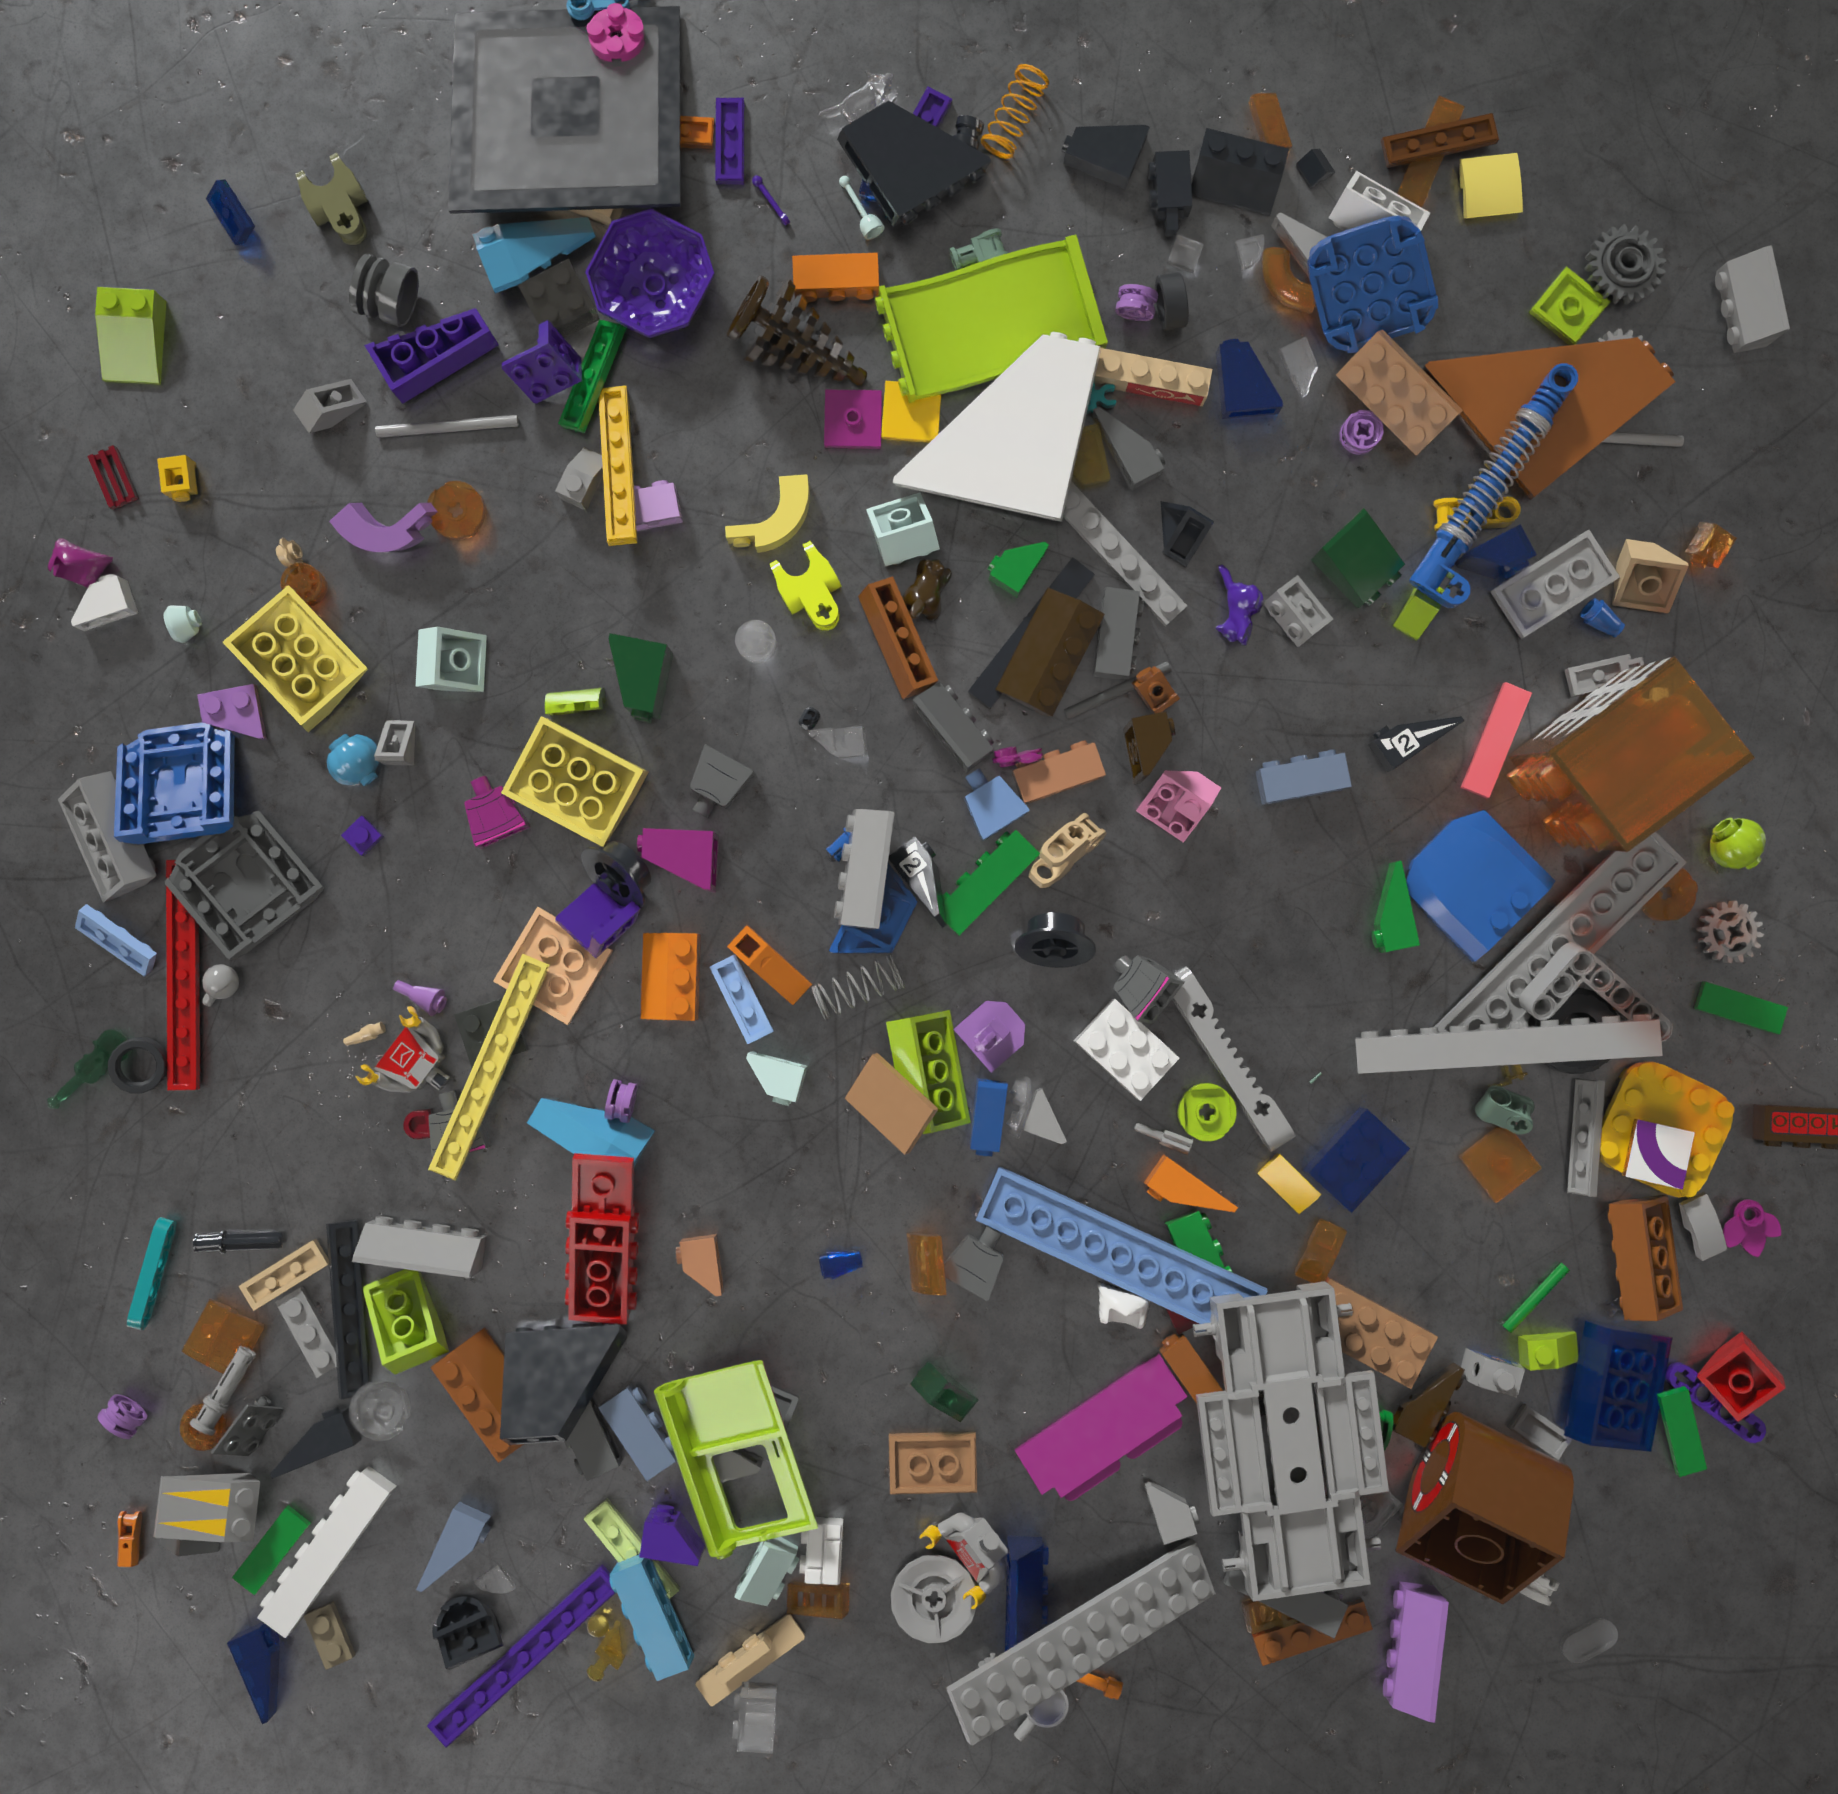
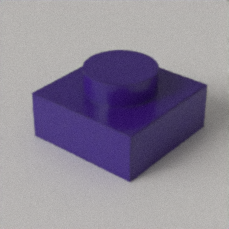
M362 815L341 835L361 856H365L384 837Z

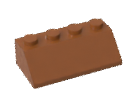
M1668 1195L1625 1199L1609 1204L1608 1220L1612 1225V1249L1616 1254V1279L1620 1284L1621 1297L1619 1303L1624 1314V1320L1659 1321L1682 1311L1683 1303Z
M484 1327L430 1368L499 1463L524 1444L508 1445L500 1439L504 1353Z

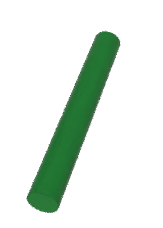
M1560 1263L1502 1326L1511 1334L1570 1270L1563 1263Z

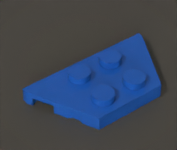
M889 863L887 865L879 929H864L841 925L829 949L830 952L893 953L918 901Z

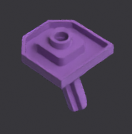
M985 1001L953 1029L991 1073L1024 1045L1025 1023L1006 1002Z

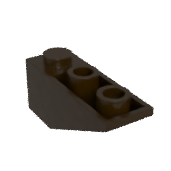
M1453 1362L1402 1398L1393 1413V1431L1424 1448L1428 1442L1431 1443L1438 1432L1437 1424L1441 1416L1444 1417L1450 1409V1398L1454 1390L1457 1391L1463 1384L1465 1369Z

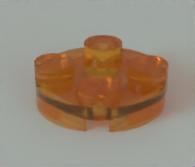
M449 481L444 483V486H441L438 490L435 489L428 498L427 503H431L438 511L431 517L433 520L431 524L446 538L454 540L471 538L477 534L478 529L484 522L486 509L483 498L471 485L465 482ZM456 503H459L463 513L459 514L458 517H453L449 509L450 507L454 508Z
M1681 868L1663 886V888L1668 886L1671 888L1672 897L1663 900V893L1659 890L1641 908L1642 912L1657 921L1681 919V917H1684L1691 911L1695 904L1698 891L1697 883L1686 870Z

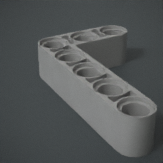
M1574 942L1567 943L1558 950L1523 990L1519 998L1520 1006L1538 1020H1547L1558 1011L1579 985L1583 983L1610 1004L1627 1021L1633 1020L1632 1015L1651 1014L1652 1019L1660 1020L1662 1042L1669 1039L1673 1033V1024L1667 1017L1593 953ZM1580 955L1579 959L1574 963L1575 958ZM1560 977L1559 982L1554 985L1555 981ZM1541 1000L1539 1005L1535 1007V1004Z

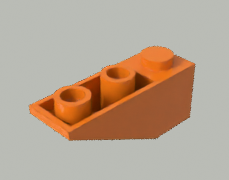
M748 925L727 946L792 1005L812 985L811 982Z

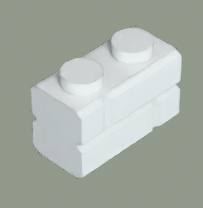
M816 1517L818 1529L801 1533V1544H807L806 1555L800 1556V1573L805 1574V1583L838 1585L841 1578L844 1519Z

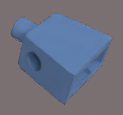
M979 768L965 777L973 789L972 793L965 796V802L982 841L1029 813L1030 810L1000 776L988 782Z

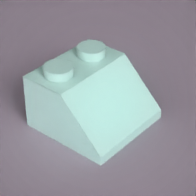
M920 492L866 509L885 566L900 564L904 560L925 556L940 549L932 518Z
M443 627L420 629L418 632L416 687L441 691L484 692L487 635Z
M754 1051L747 1054V1061L766 1094L773 1096V1102L789 1106L791 1102L799 1100L808 1066Z
M782 1537L762 1541L741 1576L734 1597L741 1601L768 1606L772 1598L777 1600L785 1586L781 1582L786 1572L792 1574L800 1559L796 1557L798 1546Z

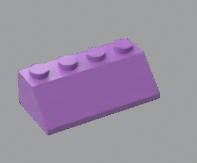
M1399 1581V1589L1395 1590L1393 1595V1606L1396 1608L1395 1620L1392 1619L1390 1623V1636L1393 1638L1392 1649H1388L1386 1655L1389 1675L1383 1682V1695L1392 1708L1435 1723L1449 1602L1433 1585Z

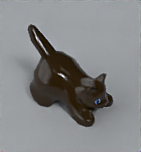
M924 559L919 562L915 582L902 596L908 611L911 610V617L913 619L919 617L922 613L926 616L927 620L931 621L937 619L941 613L940 594L950 581L952 572L949 568H945L938 559L931 561Z

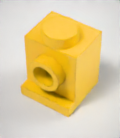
M187 455L157 459L161 492L176 502L189 501L190 495L198 494L195 461ZM183 478V484H178L179 480Z

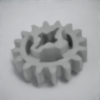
M1729 901L1728 905L1726 902L1717 903V908H1707L1710 916H1701L1700 920L1705 924L1704 927L1697 928V931L1702 932L1704 936L1698 939V943L1706 942L1707 944L1703 950L1704 953L1714 952L1712 959L1720 960L1722 958L1723 963H1732L1733 960L1735 962H1744L1743 956L1753 957L1754 954L1751 948H1760L1761 945L1756 942V939L1764 937L1763 933L1757 932V928L1762 926L1763 923L1754 921L1758 913L1756 911L1747 913L1749 905L1741 904L1738 906L1737 901ZM1726 913H1732L1731 916H1727L1726 920L1719 919V917ZM1735 944L1741 945L1739 949L1732 952L1729 951V949H1733Z

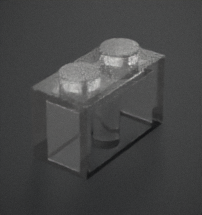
M742 1682L741 1693H735L734 1712H739V1720H734L732 1739H738L737 1752L772 1754L775 1738L777 1684Z

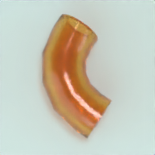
M1279 247L1264 249L1262 252L1263 280L1271 295L1286 308L1312 314L1315 299L1311 284L1301 282L1293 275L1290 269L1291 252Z

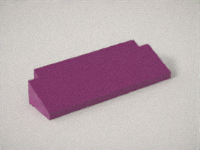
M1156 1353L1017 1447L1015 1452L1042 1495L1055 1488L1061 1498L1065 1497L1068 1501H1073L1117 1472L1121 1466L1119 1461L1121 1457L1127 1455L1130 1459H1136L1179 1430L1183 1424L1181 1419L1183 1415L1176 1404L1187 1398V1395L1160 1354Z

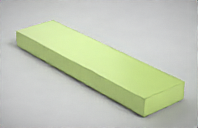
M608 1498L584 1517L586 1523L618 1562L640 1554L642 1540ZM652 1560L670 1599L679 1592L680 1587L658 1560Z

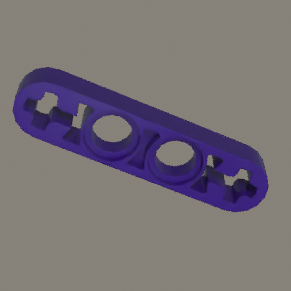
M1674 1362L1666 1368L1664 1377L1669 1386L1673 1389L1685 1386L1689 1390L1692 1403L1734 1434L1750 1443L1760 1442L1765 1437V1423L1753 1413L1742 1419L1753 1425V1428L1756 1429L1752 1434L1739 1424L1733 1416L1728 1419L1721 1417L1720 1409L1723 1405L1711 1392L1709 1399L1700 1402L1696 1396L1697 1391L1705 1385L1697 1377L1698 1373L1692 1368L1680 1362ZM1677 1371L1683 1372L1682 1375L1692 1382L1690 1386L1679 1380L1677 1381V1377L1674 1376Z

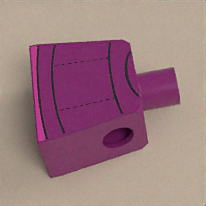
M487 776L479 777L470 782L476 797L465 801L464 805L475 847L482 849L531 827L515 800L501 793L504 788L503 786L492 789Z

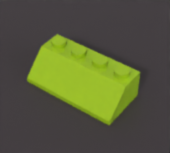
M950 1010L886 1022L894 1068L938 1108L923 1134L971 1123Z

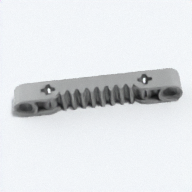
M1186 966L1175 973L1185 983L1173 997L1172 1001L1270 1152H1273L1296 1137L1275 1101L1270 1096L1261 1094L1262 1087L1252 1086L1256 1078L1253 1076L1246 1077L1250 1069L1245 1066L1240 1067L1244 1059L1242 1057H1233L1237 1052V1048H1227L1231 1039L1228 1037L1221 1038L1225 1030L1224 1028H1215L1219 1020L1212 1018L1213 1005L1193 973ZM1194 1003L1195 1005L1203 1006L1204 1009L1200 1011L1201 1017L1198 1015L1192 1016L1191 1012L1194 1011ZM1257 1101L1265 1103L1263 1114L1254 1112L1257 1109L1255 1104Z

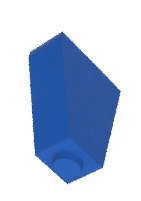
M977 1078L970 1149L976 1150L975 1155L992 1157L993 1152H1000L1008 1088L1006 1081Z

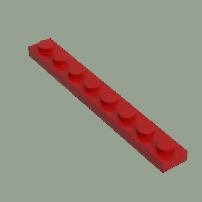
M166 860V879L170 877L176 865V860ZM166 886L167 1091L199 1090V924Z

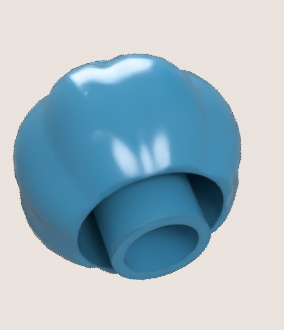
M344 734L328 747L332 752L327 757V768L329 774L338 783L348 786L361 783L363 786H366L378 777L375 771L380 762L375 760L374 755L377 745L372 739L359 734L352 737Z

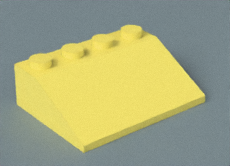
M289 585L223 641L225 646L307 732H310L333 711L368 670Z
M541 716L501 793L586 839L605 847L637 796L649 772L558 723Z

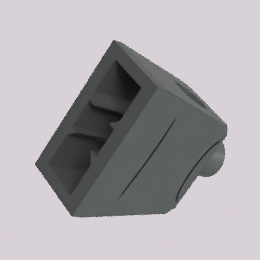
M705 744L690 784V789L700 795L692 810L708 818L715 804L728 809L754 777L755 772Z
M989 1226L985 1228L979 1240L968 1234L941 1266L939 1274L988 1302L1004 1259L1003 1253L994 1249L1002 1234Z

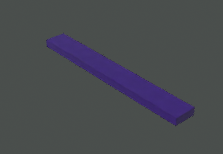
M601 1565L428 1723L427 1727L445 1748L615 1594L610 1585V1572Z

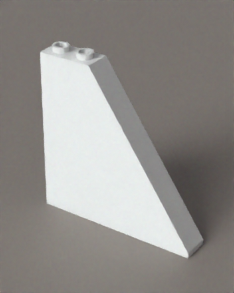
M1051 332L1050 336L1043 334L894 476L893 483L902 488L1062 522L1100 357V346L1095 345L1096 342L1087 338H1079L1077 342L1068 340L1067 335L1058 332Z

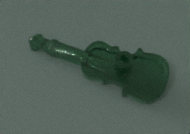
M117 1029L105 1030L97 1040L92 1042L95 1046L93 1052L86 1053L82 1059L74 1064L76 1074L59 1089L54 1097L47 1099V1106L50 1109H58L60 1103L67 1099L84 1082L89 1084L97 1082L102 1075L107 1073L108 1060L113 1050L124 1041L129 1040L127 1035ZM133 1049L123 1056L121 1062L131 1055Z

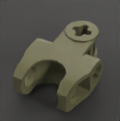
M335 153L329 156L334 168V177L327 185L316 186L312 184L303 170L296 173L301 198L316 225L319 227L330 221L332 227L344 243L357 245L363 242L367 236V228L356 207L368 202V198L353 172L343 163L339 155Z

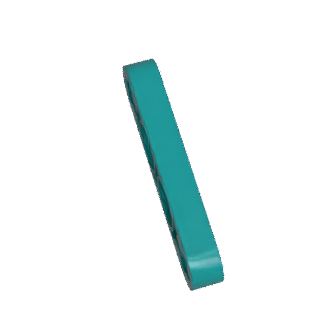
M160 1217L153 1227L127 1317L128 1327L144 1330L150 1321L176 1232L177 1223L174 1220Z

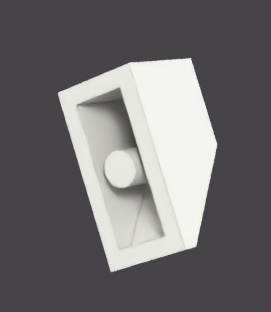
M114 574L100 577L98 579L99 582L90 584L71 620L72 626L82 631H87L137 614L138 611L127 580Z

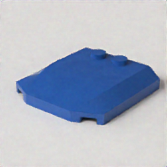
M202 722L145 730L138 734V739L127 746L124 743L117 746L114 838L124 843L145 844L221 834L232 828L234 823L235 736L232 732L228 730L224 732Z
M1485 810L1450 821L1411 860L1406 879L1410 900L1472 962L1477 961L1486 954L1556 882Z

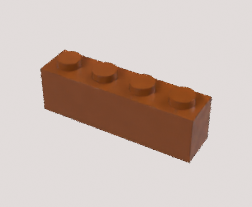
M894 577L868 584L859 594L858 598L900 695L904 700L921 694L938 682V678Z

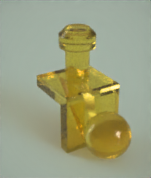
M599 1614L592 1616L587 1623V1630L591 1636L596 1638L604 1636L595 1650V1653L600 1658L595 1665L591 1664L587 1669L588 1677L595 1682L602 1680L604 1677L603 1672L609 1664L618 1670L625 1658L621 1643V1622L616 1620L609 1629L608 1619Z

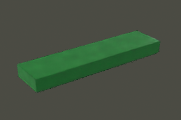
M599 319L581 364L582 381L573 385L558 422L563 428L585 433L626 328L623 325Z

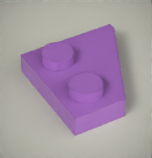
M250 684L197 695L203 723L258 739H267L257 685Z

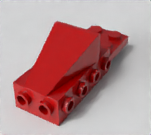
M574 1153L572 1158V1211H568L566 1216V1229H569V1237H567L565 1248L566 1254H569V1262H567L565 1279L569 1280V1287H567L565 1293V1305H569L568 1320L627 1325L630 1311L636 1310L637 1293L633 1292V1285L637 1283L638 1267H633V1259L637 1260L639 1243L634 1242V1237L639 1229V1213L634 1212L635 1204H633V1157Z

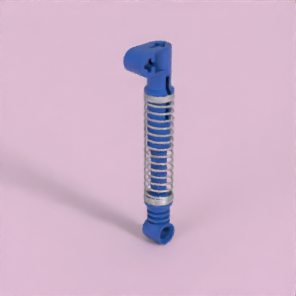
M1567 363L1556 365L1545 376L1535 395L1532 396L1531 401L1528 404L1522 405L1519 411H1517L1515 418L1518 422H1510V425L1516 431L1505 429L1506 435L1511 440L1506 437H1500V442L1506 447L1494 445L1495 450L1500 455L1489 453L1490 458L1495 463L1486 460L1484 465L1490 471L1483 468L1479 469V477L1474 476L1475 483L1468 484L1470 490L1463 492L1464 499L1458 500V508H1452L1454 514L1447 516L1448 523H1442V526L1438 528L1436 532L1437 539L1409 579V583L1442 606L1455 608L1468 599L1470 595L1469 582L1453 571L1452 567L1460 555L1467 553L1474 543L1473 541L1477 538L1476 534L1482 531L1481 526L1487 524L1486 518L1492 517L1491 510L1497 509L1498 505L1496 502L1503 501L1502 495L1508 493L1507 487L1512 486L1514 483L1513 479L1519 477L1518 471L1524 470L1523 463L1529 462L1528 455L1534 454V448L1540 446L1539 440L1544 439L1551 429L1554 414L1557 413L1558 408L1562 406V403L1578 382V373L1572 365ZM1554 376H1562L1566 380V387L1556 385ZM1532 439L1537 440V445H1532L1530 441ZM1531 447L1532 452L1527 453L1525 448ZM1521 454L1526 456V461H1521L1519 458ZM1516 462L1521 464L1520 469L1514 467ZM1511 470L1515 471L1516 476H1510L1509 472ZM1505 478H1509L1511 484H1506L1504 482ZM1448 543H1452L1453 545L1445 557H1442L1441 554ZM1447 577L1450 580L1445 586L1446 589L1440 594L1436 590L1444 578ZM1453 586L1458 588L1456 591L1457 595L1454 598L1449 596L1450 588Z

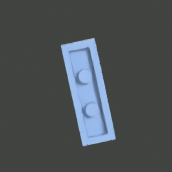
M87 904L78 911L75 929L144 977L153 970L157 953L149 945L140 942L130 935L126 929L117 926L107 919L103 913L94 910Z
M734 954L710 966L747 1044L774 1032L737 955Z

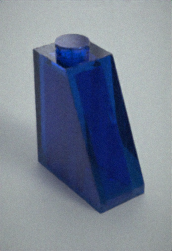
M1228 339L1223 341V344H1219L1216 351L1222 419L1279 414L1283 407V401L1249 342H1240L1239 339Z

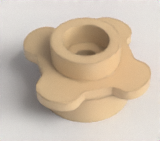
M280 539V545L276 547L279 561L285 567L294 564L298 567L303 566V560L301 559L303 553L300 546L294 540Z

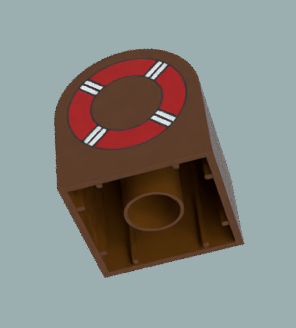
M1453 1412L1438 1424L1436 1437L1431 1443H1427L1417 1460L1407 1492L1396 1552L1492 1600L1505 1604L1565 1558L1574 1490L1573 1474L1566 1464L1460 1412Z

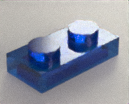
M226 179L216 180L206 200L235 245L245 244L255 225Z

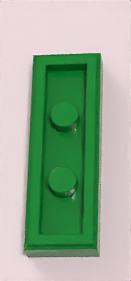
M1702 981L1694 1009L1780 1035L1788 1007Z
M1682 1386L1657 1394L1675 1473L1679 1477L1706 1470L1707 1466L1689 1390Z
M288 1505L235 1572L232 1579L255 1596L311 1522Z

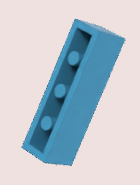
M639 1555L618 1562L610 1573V1585L612 1590L619 1595L622 1602L623 1615L631 1622L634 1629V1639L637 1645L643 1649L648 1670L653 1672L656 1681L688 1670L695 1656L652 1559L639 1558Z

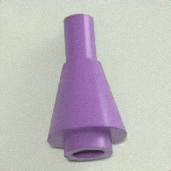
M397 980L393 987L394 991L408 996L410 1000L430 1016L440 1013L446 1005L447 998L443 989L412 986L400 980Z

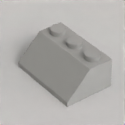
M1772 245L1730 260L1716 271L1715 285L1720 290L1722 298L1721 313L1727 321V340L1732 345L1733 353L1767 347L1790 330Z

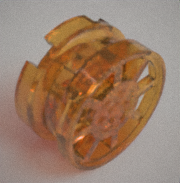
M295 563L289 566L282 574L281 589L283 590L289 585L309 607L318 604L325 597L327 592L326 579L313 566L307 563Z

